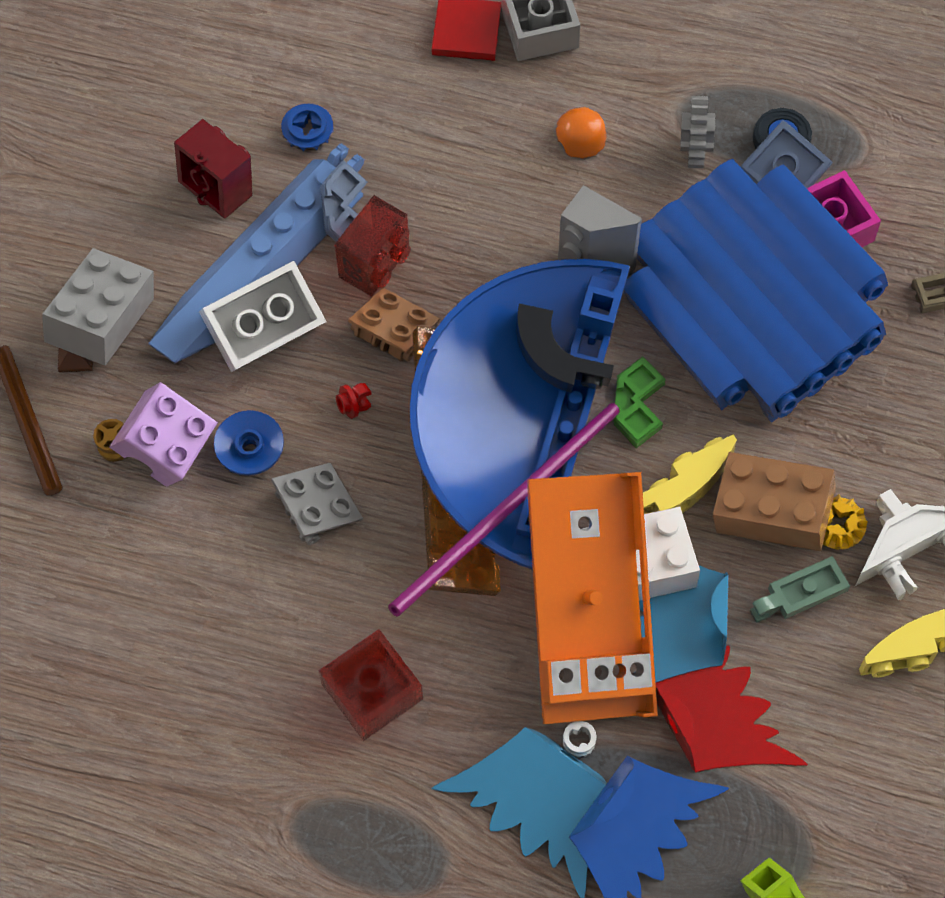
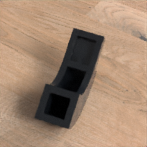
M519 303L516 319L517 340L526 362L540 378L552 386L567 392H572L575 380L581 381V385L592 389H601L602 385L608 387L614 365L582 359L568 354L558 345L553 336L551 327L553 310Z

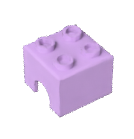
M160 382L143 393L109 448L124 458L132 457L146 464L153 471L150 476L167 487L184 478L218 422Z

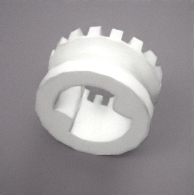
M572 722L565 728L563 747L578 758L586 757L595 748L596 731L588 722ZM580 731L586 732L590 739L588 745L581 743L579 747H576L570 742L569 736L572 733L578 735Z

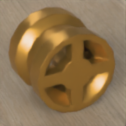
M117 419L102 421L97 425L93 434L99 454L103 459L111 462L124 459V457L108 446V443L113 442L124 425L123 422Z

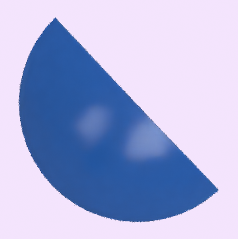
M562 259L521 267L500 275L463 298L434 330L419 359L412 383L410 429L415 454L431 491L445 511L467 533L586 426L596 389L581 385L579 380H575L572 392L561 390L544 381L532 370L526 362L517 340L516 319L519 303L553 310L551 327L558 345L574 357L604 363L630 269L629 265L592 259ZM578 452L550 478L571 477ZM526 497L522 504L479 543L497 555L533 570L528 497Z

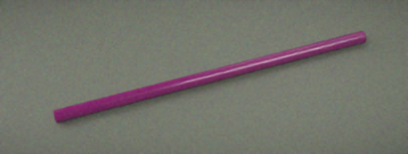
M614 403L607 405L527 479L550 478L620 413L619 407ZM527 479L388 605L389 611L396 617L400 616L522 504L526 497H528Z

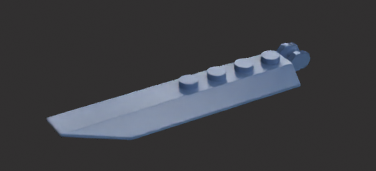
M341 143L330 152L327 160L313 159L187 290L153 336L149 345L174 364L214 344L215 341L199 313L202 308L292 261H295L298 266L327 235L324 228L320 185L336 166L346 158L349 148ZM356 154L347 163L358 172L362 168L365 159ZM360 191L348 206L353 208L363 197V193Z

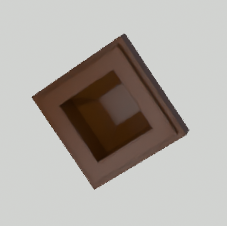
M61 348L58 349V372L93 371L92 360Z

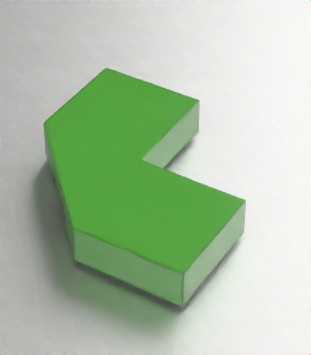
M643 356L617 375L615 404L619 407L620 413L614 418L613 425L636 449L663 427V423L643 401L663 387L666 379Z

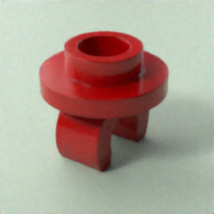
M359 383L352 387V389L347 384L340 386L339 394L336 395V403L343 415L346 414L350 419L358 417L359 412L371 408V403L366 397L371 395V390L366 383Z

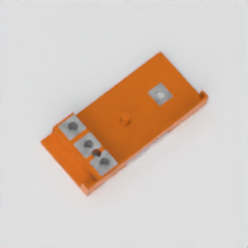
M641 472L527 479L543 724L629 716H658ZM581 517H586L589 520L590 525L586 531H582L578 526V521ZM636 550L640 552L645 637L641 636ZM633 663H635L637 669L636 672L632 675L630 672V667ZM617 664L619 666V673L615 676L612 671L613 667ZM600 666L602 673L597 678L595 676V669ZM563 669L564 677L560 680L559 673Z

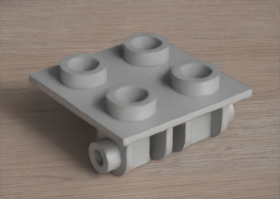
M331 463L271 479L277 490L275 492L276 497L281 499L286 508V515L291 516L290 522L297 525L296 527L300 533L299 538L301 541H306L308 545H312L320 539L318 535L320 532L355 523L363 519Z

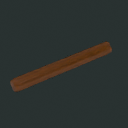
M3 345L0 347V377L44 494L52 496L60 493L63 487L10 347Z

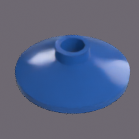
M253 410L241 411L226 418L218 427L214 437V450L219 462L227 470L245 476L260 474L270 469L279 460L284 447V437L279 424L269 415ZM249 444L256 446V449L253 451L244 450Z

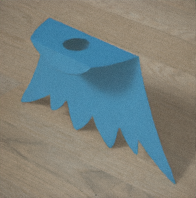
M699 566L700 574L697 588L650 598L655 683L695 670L723 665L727 642V572L723 574ZM640 600L639 606L643 612V600ZM644 615L640 616L641 636L645 637Z
M524 727L516 736L482 761L431 788L437 791L458 793L478 791L470 804L471 807H482L497 802L490 821V831H502L521 823L520 844L524 856L530 855L548 840L549 858L552 867L555 868L564 855L574 887L579 897L585 898L588 866L569 836L607 783L599 773L552 739L538 731Z

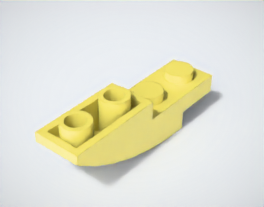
M734 434L724 439L717 437L709 441L704 446V449L693 454L692 452H686L678 456L672 463L670 480L668 478L660 479L653 483L649 490L643 492L644 514L675 507H681V511L684 513L697 503L713 487L724 472L728 453H734L737 441Z
M945 609L922 616L888 635L865 656L859 668L860 675L872 674L873 677L879 678L888 676L898 669L908 668V671L916 672L928 668L936 657L938 648L940 652H945Z

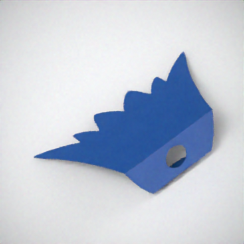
M627 755L572 831L569 838L586 862L604 898H627V891L635 898H641V884L637 872H641L656 880L662 881L664 879L663 862L657 847L680 849L687 846V841L675 824L674 819L692 820L698 818V814L688 804L715 797L729 788L679 777L646 765Z

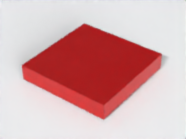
M438 0L432 55L495 61L501 17V2L487 0Z

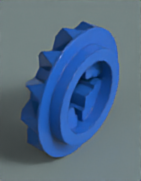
M297 105L290 109L283 117L281 123L283 138L289 142L291 147H300L303 152L306 148L312 147L317 150L322 143H328L329 137L333 133L332 117L326 109L319 105ZM310 119L313 129H310L309 134L304 135L303 128L306 127Z

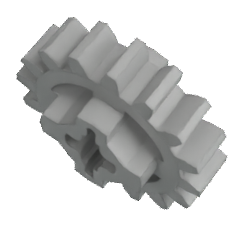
M692 96L691 112H682L680 151H688V168H704L705 152L714 151L715 113H707L708 96Z

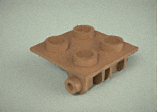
M382 288L351 316L348 322L352 324L350 329L354 331L356 337L362 338L374 347H377L381 342V351L385 352L389 348L388 353L396 357L399 361L406 360L409 362L415 353V349L412 347L439 322L440 318L401 298L396 293Z

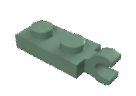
M831 556L770 583L768 590L771 595L754 601L752 603L754 607L750 609V612L756 623L769 618L779 610L784 619H787L848 592L850 585L836 560Z

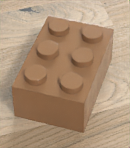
M729 452L713 511L716 533L821 551L836 490L834 469Z

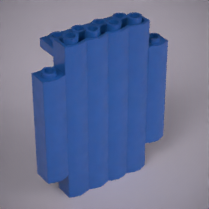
M730 159L714 169L706 179L692 185L679 199L664 206L652 219L641 224L637 260L644 268L633 273L626 280L624 294L721 411L728 405L731 406L738 403L745 393L750 390L758 399L763 414L771 423L777 418H783L790 414L805 397H811L818 393L833 376H840L846 372L861 355L865 356L874 351L886 335L883 321L866 304L868 300L877 299L888 286L884 270L784 164L771 170L756 184L734 159Z

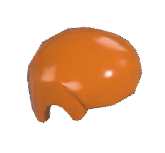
M579 107L568 110L558 119L556 128L557 140L562 143L566 154L570 157L584 159L595 156L604 148L607 139L606 128L598 112L587 107Z

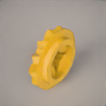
M840 494L834 497L823 545L838 550L848 549L858 544L864 537L868 521H866L864 515V508H860L855 504L853 498H842ZM833 513L837 514L839 518L849 516L844 524L845 529L839 524L829 525L834 518Z

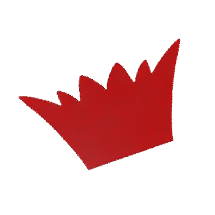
M729 645L725 649L723 665L695 670L656 682L657 705L695 773L709 769L742 765H808L803 759L790 751L766 741L779 734L778 730L769 726L754 724L769 709L771 703L759 697L740 696L749 680L751 668L744 666L723 670L730 653Z

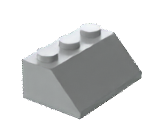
M583 185L561 214L558 260L592 259L625 264L630 266L628 275H631L636 268L642 218Z

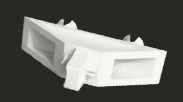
M890 489L880 494L876 501V505L882 513L879 520L883 529L855 586L877 574L883 575L894 591L896 598L901 600L906 591L911 595L918 588L901 565V562L936 543H943L945 546V506L916 504L911 507L907 502L902 504Z

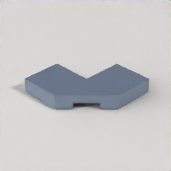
M342 160L320 185L325 232L351 254L373 227L348 206L368 182L348 163Z

